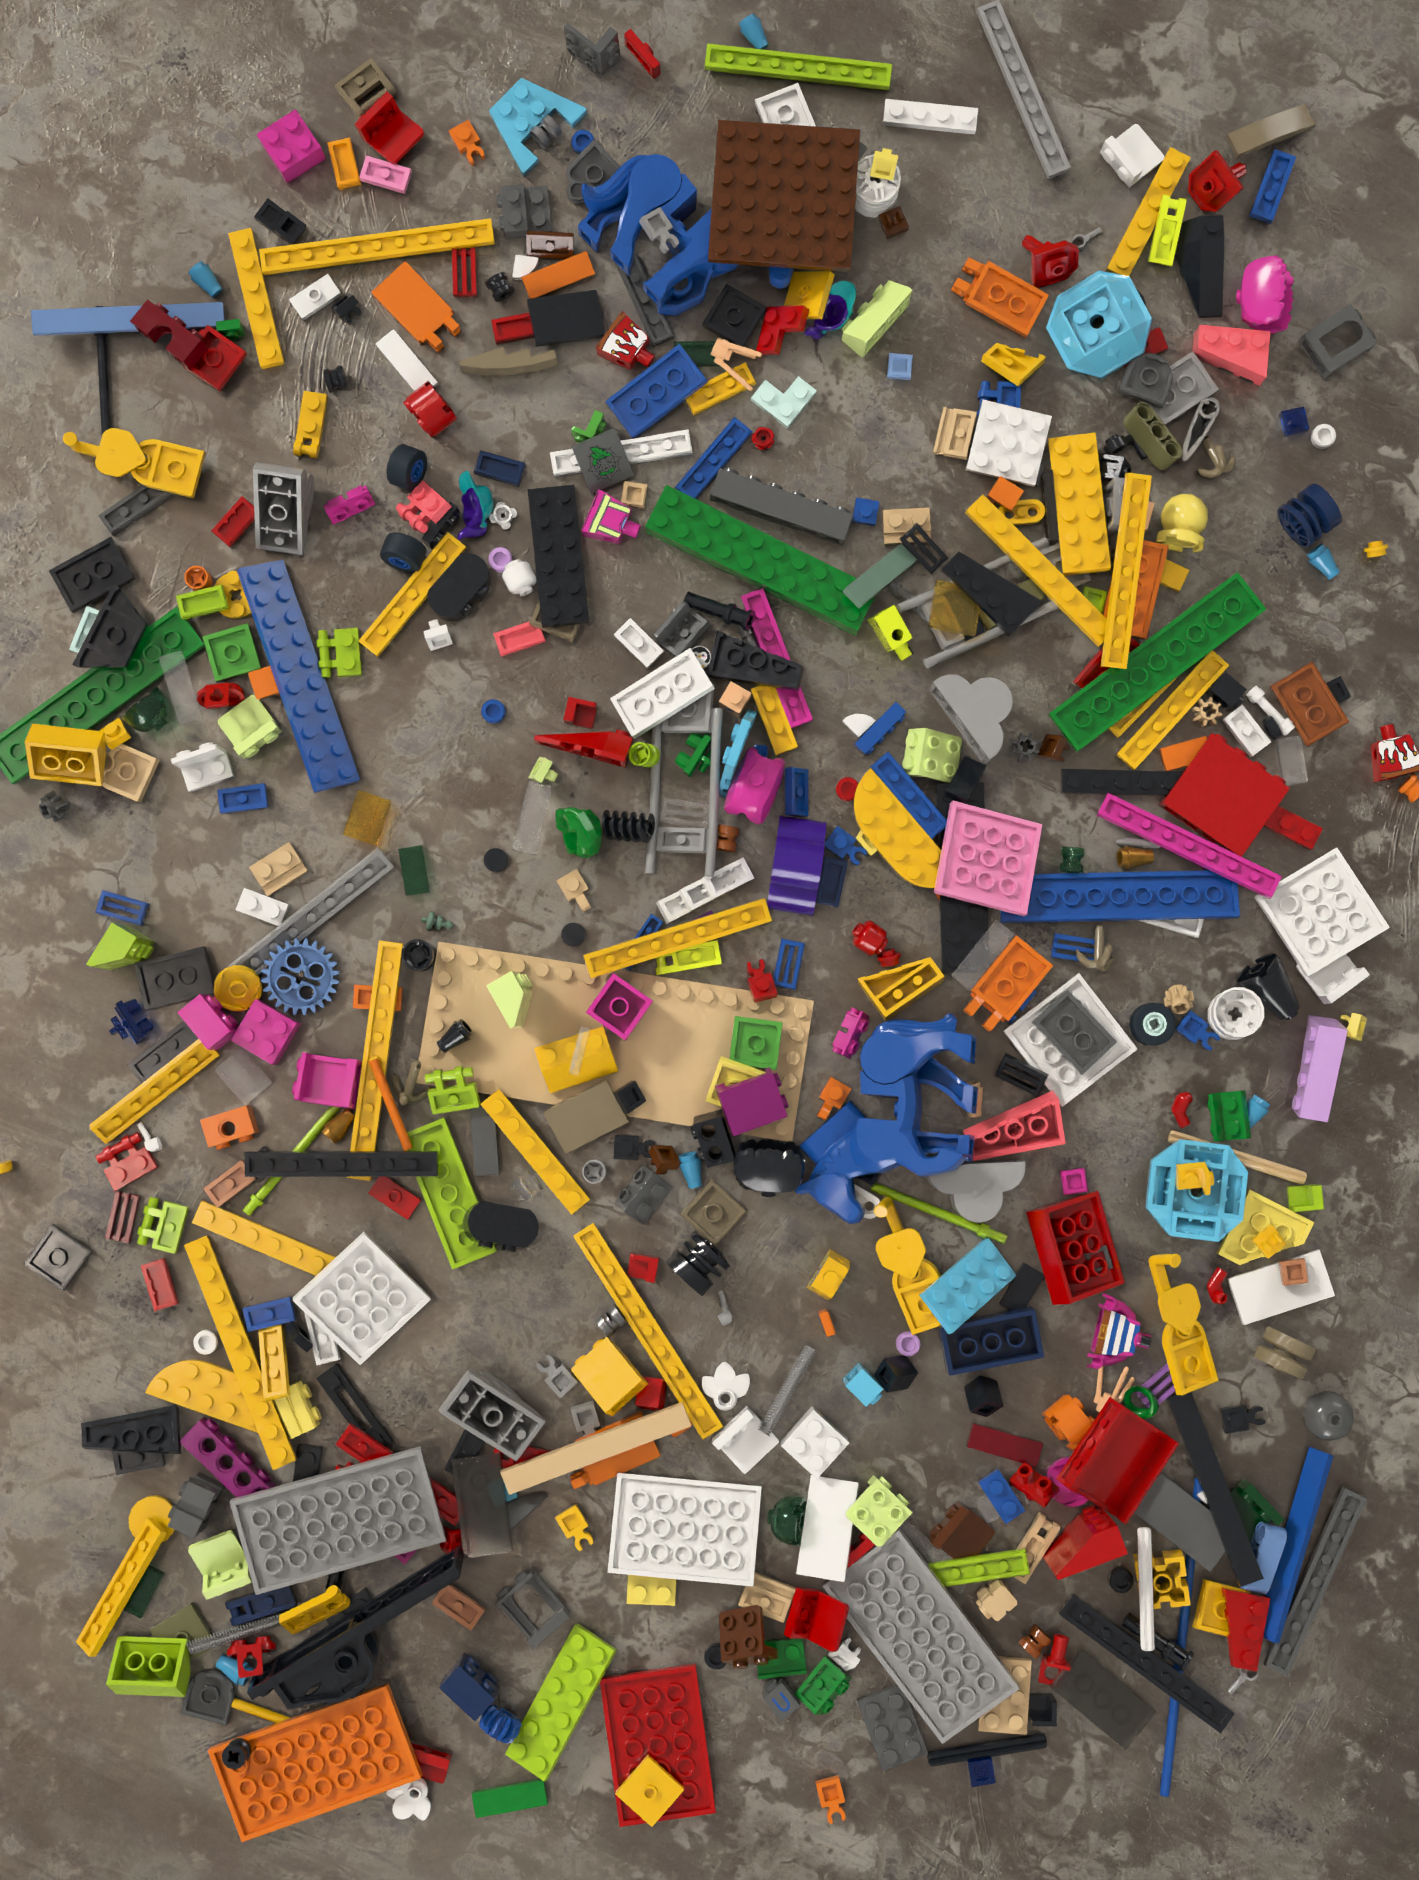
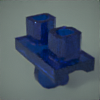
M136 999L125 1003L122 1000L117 1002L114 1009L122 1022L119 1021L117 1016L111 1018L110 1020L114 1027L109 1030L110 1034L115 1035L119 1033L122 1040L129 1037L125 1031L127 1029L136 1045L143 1042L144 1036L153 1030V1026L147 1018L135 1023L132 1016L142 1011Z

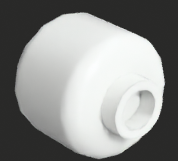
M521 559L514 560L505 565L502 578L509 592L520 594V596L530 594L533 591L532 587L537 582L531 565Z

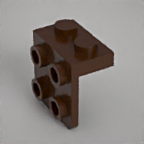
M958 1500L956 1504H952L947 1509L945 1517L940 1524L936 1523L933 1526L928 1538L931 1544L938 1550L941 1548L950 1557L956 1559L978 1555L994 1536L995 1531Z
M753 1605L723 1611L719 1614L721 1662L733 1665L734 1669H746L748 1664L767 1665L769 1660L778 1659L777 1649L764 1644L763 1609L761 1606Z

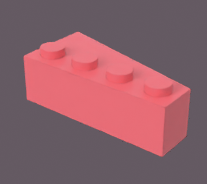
M1053 1090L963 1130V1135L974 1136L973 1161L1066 1144L1059 1098Z

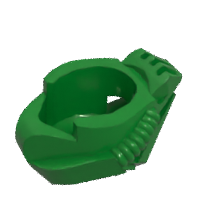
M574 807L557 809L555 814L556 828L562 832L567 853L576 854V856L582 858H589L598 854L602 838L599 818L590 809H577Z

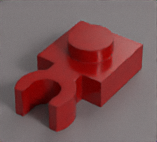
M762 959L759 960V969H753L751 963L747 962L746 970L751 976L748 978L747 983L754 1003L776 998L778 994L771 973L764 974L765 963Z

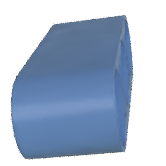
M1264 1522L1257 1524L1250 1545L1264 1579L1240 1588L1267 1594L1286 1544L1287 1532L1285 1528Z

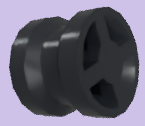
M505 272L493 275L485 283L487 288L493 292L492 297L496 302L505 300L515 291L513 285L508 283V276Z
M342 365L337 366L333 370L323 369L329 393L334 392L337 388H348Z
M236 1738L228 1744L222 1753V1761L227 1768L238 1769L242 1767L251 1755L249 1742L242 1738Z

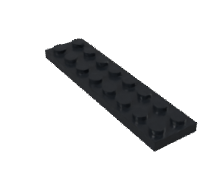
M984 782L977 784L967 803L968 805L985 809ZM950 783L936 784V808L947 820L950 803L957 800L945 795ZM945 829L937 834V846L940 850H942ZM940 895L941 972H986L990 967L988 907Z

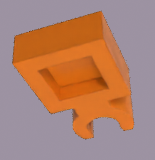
M469 119L448 130L460 154L467 151L466 155L470 165H475L472 158L474 154H479L482 160L485 159L483 149L476 146L481 143L480 138Z
M839 1775L815 1781L821 1807L829 1806L827 1810L828 1822L830 1824L833 1823L832 1814L835 1812L840 1813L842 1821L846 1819L845 1810L839 1804L844 1803L845 1798Z

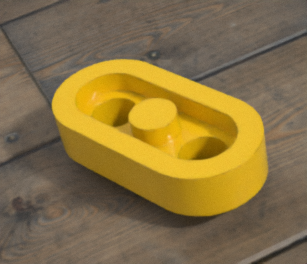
M1036 499L1018 500L1011 511L1003 506L999 508V511L1004 516L1005 512L1012 513L1013 517L1008 520L1014 526L1037 524L1045 515L1043 503ZM1034 510L1036 512V516H1030L1028 514V511Z

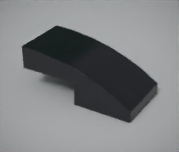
M269 198L266 199L254 216L255 220L292 245L307 227L306 224L289 211H284Z

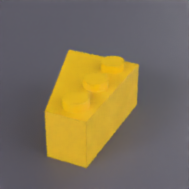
M931 957L888 971H881L878 974L858 978V984L885 1022L944 982V975Z

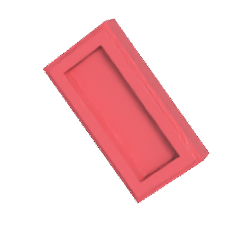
M529 621L493 634L500 655L503 657L546 642L542 630L529 625Z

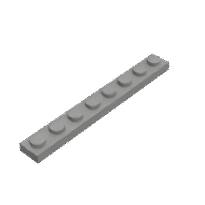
M996 0L978 7L976 11L1047 179L1049 180L1069 172L1071 166L1000 1Z
M376 848L229 964L228 967L244 965L253 969L257 974L261 973L262 969L268 967L264 960L273 959L269 952L278 953L276 945L279 944L282 948H285V940H288L291 945L294 944L295 938H298L299 942L394 868L393 864L379 848Z

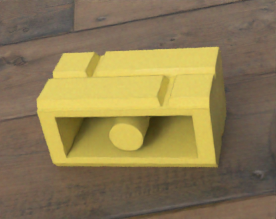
M301 1380L289 1385L290 1396L273 1400L290 1439L320 1425L321 1414L317 1406H312L309 1399L312 1397L311 1391L307 1384L303 1385Z

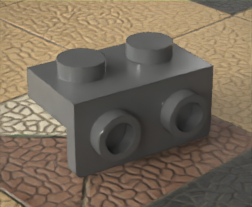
M683 601L673 610L664 624L659 626L653 637L663 649L677 657L684 651L692 648L711 625Z
M643 1165L640 1170L635 1172L628 1186L620 1192L615 1203L624 1212L644 1225L672 1189V1186Z

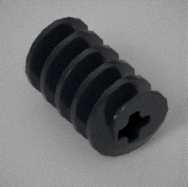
M609 810L604 811L602 830L607 840L615 839L621 841L623 839L626 842L632 840L634 842L642 841L643 843H648L651 840L655 829V818L652 813L649 814L648 820H646V815L643 812L640 813L639 819H637L636 812H632L630 818H628V813L623 811L620 818L617 810L613 811L612 817Z

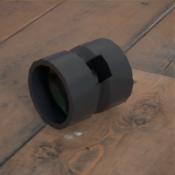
M414 939L404 946L402 960L408 968L424 972L435 964L436 951L430 943L421 939Z

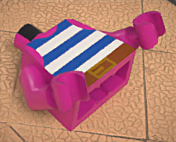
M1105 1293L1102 1296L1106 1297V1302L1103 1305L1098 1304L1100 1310L1091 1346L1093 1353L1087 1354L1088 1357L1093 1358L1092 1363L1087 1365V1367L1093 1369H1100L1102 1366H1111L1125 1361L1128 1356L1134 1355L1136 1346L1148 1349L1151 1343V1334L1139 1332L1141 1323L1136 1321V1314L1124 1302Z

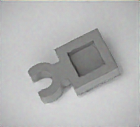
M661 207L641 217L639 223L651 241L659 240V248L663 254H666L669 250L666 242H670L674 248L678 246L679 241L677 237L669 233L673 226Z
M548 1353L546 1358L550 1361V1365L544 1367L538 1362L537 1368L539 1371L549 1375L544 1381L561 1398L579 1381L564 1364L557 1368L555 1358Z
M594 1400L570 1407L577 1432L584 1431L583 1437L598 1430L594 1428L600 1426Z

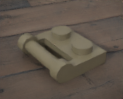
M372 58L334 85L336 91L351 108L357 119L365 114L386 91L393 97L398 94ZM382 84L384 89L359 107L356 102Z

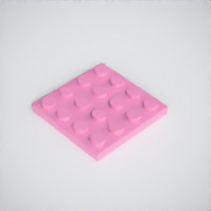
M952 801L949 806L934 893L1020 916L1027 915L1042 824Z

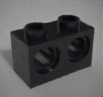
M722 1109L695 1116L693 1125L690 1126L694 1140L698 1139L699 1141L698 1154L700 1160L705 1161L707 1168L735 1161L736 1152ZM709 1124L712 1125L715 1128V1130L712 1132H707L702 1127L704 1125ZM716 1146L722 1152L714 1154L710 1151V1148Z

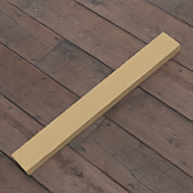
M683 1402L505 1468L500 1473L508 1494L511 1495L691 1427V1422Z

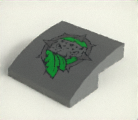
M615 428L571 446L591 494L597 492L598 489L602 490L634 476Z

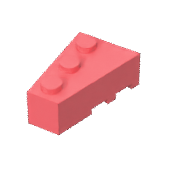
M1199 325L1194 333L1192 351L1200 361L1217 368L1226 369L1232 372L1233 375L1237 377L1242 376L1253 381V384L1260 386L1267 378L1270 331Z

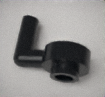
M1115 434L1105 441L1106 445L1103 448L1106 454L1115 455L1132 444L1141 460L1148 457L1131 434L1125 437L1124 435L1118 436Z

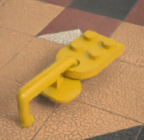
M117 428L106 430L102 435L99 446L78 441L77 435L73 432H66L63 435L64 443L74 452L96 457V468L102 474L122 477L131 472L132 476L145 487L194 499L206 455L202 450L156 439L145 440L138 444L129 431Z
M885 1197L875 1206L874 1214L881 1218L886 1216L893 1233L878 1240L876 1252L882 1266L894 1272L892 1278L893 1289L911 1333L914 1335L941 1326L919 1296L941 1275L937 1267L924 1258L926 1247L919 1232L912 1228L904 1229L892 1199Z
M1177 1253L1152 1255L1149 1258V1266L1158 1294V1306L1161 1317L1167 1323L1162 1334V1345L1176 1395H1185L1219 1380L1205 1331L1197 1321L1201 1309L1197 1290L1188 1283L1173 1288L1169 1284L1164 1265H1170L1173 1268L1178 1267L1181 1263L1180 1255Z

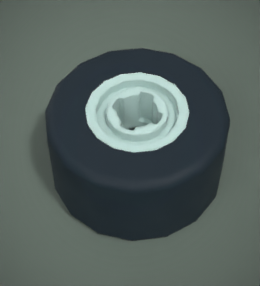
M1148 1003L1139 1006L1131 1015L1129 1023L1131 1034L1136 1041L1149 1046L1164 1044L1171 1039L1176 1025L1174 1015L1170 1009L1159 1003Z

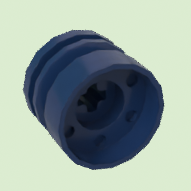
M1310 484L1298 493L1297 499L1291 498L1287 504H1283L1277 510L1279 521L1284 530L1294 542L1303 548L1310 547L1322 537V533L1330 532L1342 522V515L1336 502L1325 489L1317 484Z

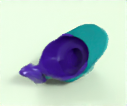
M839 281L831 287L823 318L814 319V325H809L805 329V335L819 340L823 338L827 331L840 329L850 320L853 315V305L856 299V287L852 282Z
M464 471L459 477V487L463 494L461 497L464 506L462 516L466 527L459 532L458 540L484 535L487 532V518L491 515L494 507V500L490 489L487 486L476 485L469 471Z

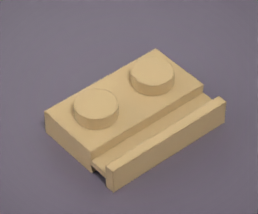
M943 407L933 450L934 455L939 454L945 457L968 460L978 415L977 412Z
M930 507L882 510L884 546L900 545L902 542L899 538L911 529L915 523H918L931 538ZM917 530L913 533L922 544L928 543ZM910 537L907 539L910 544H916Z
M290 842L249 867L268 897L309 872Z
M754 1572L753 1586H744L738 1606L759 1605L763 1609L764 1616L784 1623L796 1587Z

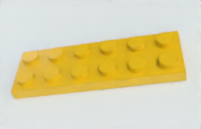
M1096 432L1048 438L1062 573L1064 576L1110 571L1111 563Z

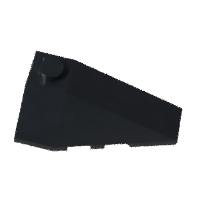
M1223 215L1199 216L1182 222L1174 258L1176 257L1178 261L1179 271L1189 289L1188 294L1197 317H1222L1224 271Z

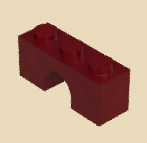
M147 299L130 322L153 343H156L165 334H172L171 342L165 349L174 359L191 371L208 350L202 342L204 337L194 329L191 332L185 328L187 325L177 316H174V318L168 315L169 311L159 302L153 304Z

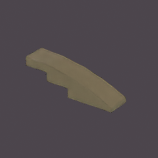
M1306 104L1251 123L1229 133L1226 139L1237 159L1253 150L1257 152L1271 144L1275 146L1314 127L1316 124Z
M500 347L460 360L459 364L462 373L515 375L558 366V361L554 350L531 357L529 348L506 355L504 347Z

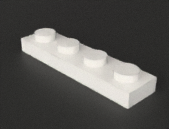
M885 99L883 125L975 135L978 108Z

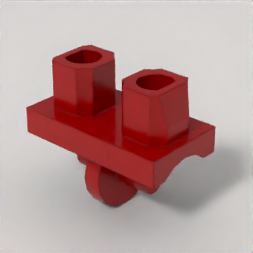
M1023 1463L1009 1480V1484L1024 1493L1029 1501L1034 1500L1044 1508L1048 1505L1051 1498L1059 1492V1487L1052 1483V1480L1033 1470L1027 1463Z

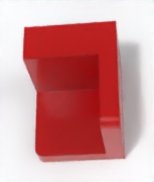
M568 697L563 718L564 723L592 729L597 711V703Z
M631 1252L627 1275L629 1277L645 1279L646 1282L655 1283L659 1257Z
M643 1377L648 1385L636 1395L635 1406L640 1409L653 1411L664 1409L667 1391L666 1381L659 1378Z

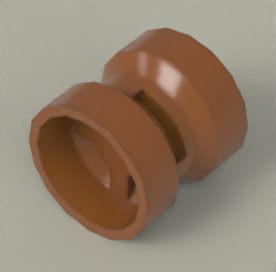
M718 825L716 850L735 853L737 849L735 841L739 836L740 828Z
M1033 1624L1029 1629L1030 1633L1027 1636H1023L1018 1643L1033 1658L1037 1659L1041 1655L1042 1648L1049 1646L1052 1639L1040 1627Z

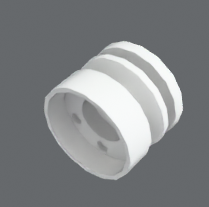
M873 154L865 156L858 161L855 210L866 217L876 218L879 214L889 211L894 207L898 197L901 175L899 167L896 165L893 181L870 176L874 158Z
M1233 987L1223 991L1210 1002L1207 1009V1021L1211 1030L1226 1040H1238L1253 1034L1261 1026L1264 1019V1006L1261 999L1253 991L1244 987ZM1234 1009L1238 1018L1232 1020V1016L1228 1015V1012Z

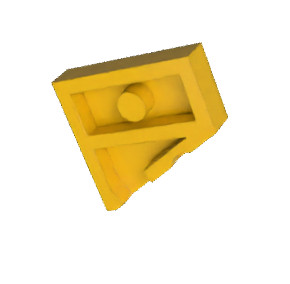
M996 343L983 354L981 362L1019 387L1044 364L1046 356L1039 354L1038 358L1024 355L1025 350L1010 348L1007 345Z

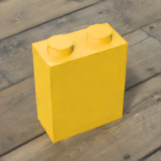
M606 1337L605 1339L598 1340L587 1355L579 1357L571 1371L602 1410L613 1417L648 1383L616 1343Z

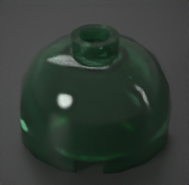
M158 686L150 691V695L143 696L122 716V719L133 729L140 732H148L152 729L159 731L168 723L165 718L170 713L169 700Z
M786 1496L776 1502L774 1509L769 1510L767 1522L771 1524L772 1533L780 1542L798 1547L801 1545L802 1535L800 1534L804 1525L807 1504L804 1501L807 1499L806 1497Z

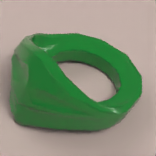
M1139 1385L1132 1386L1125 1392L1124 1402L1126 1407L1141 1418H1151L1158 1412V1401L1148 1388ZM1136 1391L1145 1394L1151 1402L1150 1407L1145 1409L1135 1406L1131 1401V1394Z

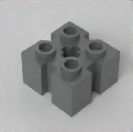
M200 1472L194 1478L190 1477L187 1482L185 1481L182 1484L178 1493L181 1498L177 1504L172 1506L168 1514V1518L171 1519L168 1527L194 1539L206 1528L225 1486L220 1481Z

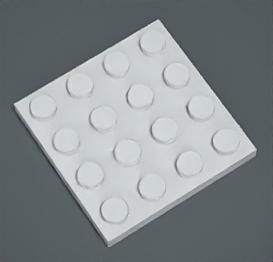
M1338 848L1333 849L1281 880L1271 899L1260 894L1254 897L1306 978L1390 928Z
M1080 973L1076 974L1003 1030L1027 1064L1049 1074L1044 1086L1049 1092L1052 1090L1059 1098L1060 1107L1066 1105L1137 1050V1047ZM1067 989L1117 1041L1083 1075H1080L1032 1024V1021Z
M365 1232L357 1237L293 1297V1302L359 1365L367 1360L431 1300V1297Z

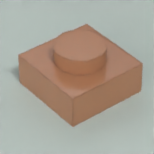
M1304 1258L1279 1261L1283 1286L1308 1283Z

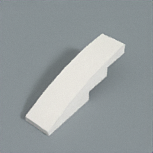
M743 857L715 871L714 877L705 876L680 889L678 892L659 900L656 904L668 924L753 880L754 876Z

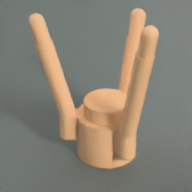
M718 337L711 352V355L715 357L714 363L723 367L745 388L752 391L753 388L724 362V359L729 361L733 352L752 359H756V356L761 357L762 353L730 343Z
M1104 1366L1098 1369L1096 1395L1093 1402L1097 1403L1096 1411H1101L1109 1397L1121 1404L1125 1392L1135 1381V1378L1131 1377L1119 1397H1117L1129 1371L1128 1367L1124 1368L1113 1394L1104 1392L1103 1396H1101Z

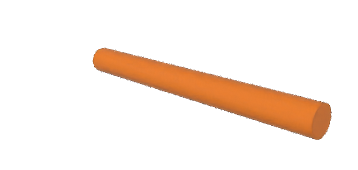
M378 1058L369 1061L370 1067L402 1148L406 1151L413 1148L379 1060Z

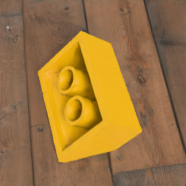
M32 724L25 740L30 779L102 786L106 758L104 731Z
M604 1026L534 1048L542 1075L550 1093L619 1072Z

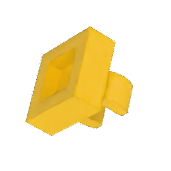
M1271 1224L1251 1239L1268 1259L1287 1244Z

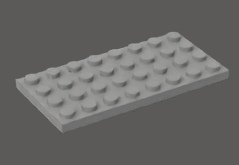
M421 1446L230 1500L256 1595L446 1541L445 1531Z
M900 1528L881 1547L873 1546L847 1569L845 1582L827 1580L823 1583V1588L830 1596L848 1604V1621L942 1744L1020 1689L1019 1683Z

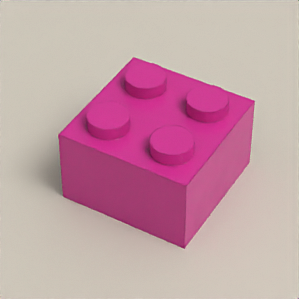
M296 109L256 134L263 149L286 183L291 182L326 159L321 146Z
M613 973L586 1013L622 1039L627 1040L654 1001Z
M199 994L177 1012L207 1050H219L232 1039L239 1025L231 1014L228 1016L225 1014L220 1002L215 996L212 997L211 995Z
M255 999L231 1041L266 1062L278 1065L300 1028L301 1023L266 1002Z

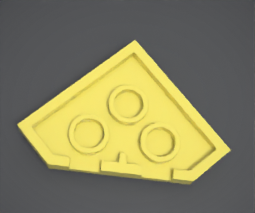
M1247 1189L1243 1221L1226 1234L1216 1254L1238 1265L1265 1257L1251 1239L1269 1224L1273 1225L1287 1243L1278 1251L1281 1252L1282 1250L1304 1244L1314 1222Z

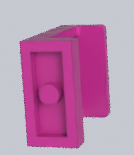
M302 1052L301 1057L297 1061V1081L294 1082L292 1088L294 1100L356 1110L362 1061Z

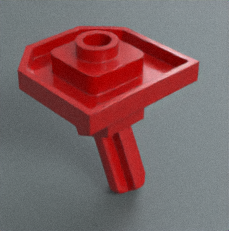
M1215 150L1189 174L1188 192L1201 210L1220 211L1244 189L1238 179L1246 175V165L1239 162L1229 167L1219 151Z
M1027 235L1022 241V247L1031 252V285L1036 288L1066 280L1078 268L1079 250L1076 245L1066 240L1055 244L1047 241L1043 244L1033 236Z

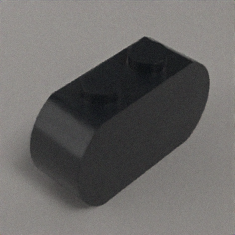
M460 554L428 590V603L439 618L445 621H457L462 616H468L474 608V602L478 598L482 599L488 593L491 575L484 560L475 554Z
M485 1201L471 1206L463 1219L464 1232L471 1241L479 1242L478 1246L492 1249L493 1245L502 1246L501 1250L515 1253L516 1249L529 1246L536 1239L539 1229L538 1220L531 1210Z

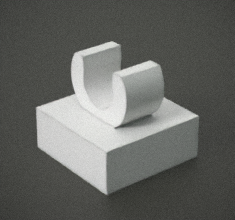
M438 619L428 622L430 629L423 632L430 651L453 644L446 624L440 626Z
M850 1638L844 1640L839 1645L838 1651H830L828 1654L845 1671L855 1668L860 1662L857 1656L860 1654L861 1648L857 1647L851 1652L848 1649V1645L851 1642Z

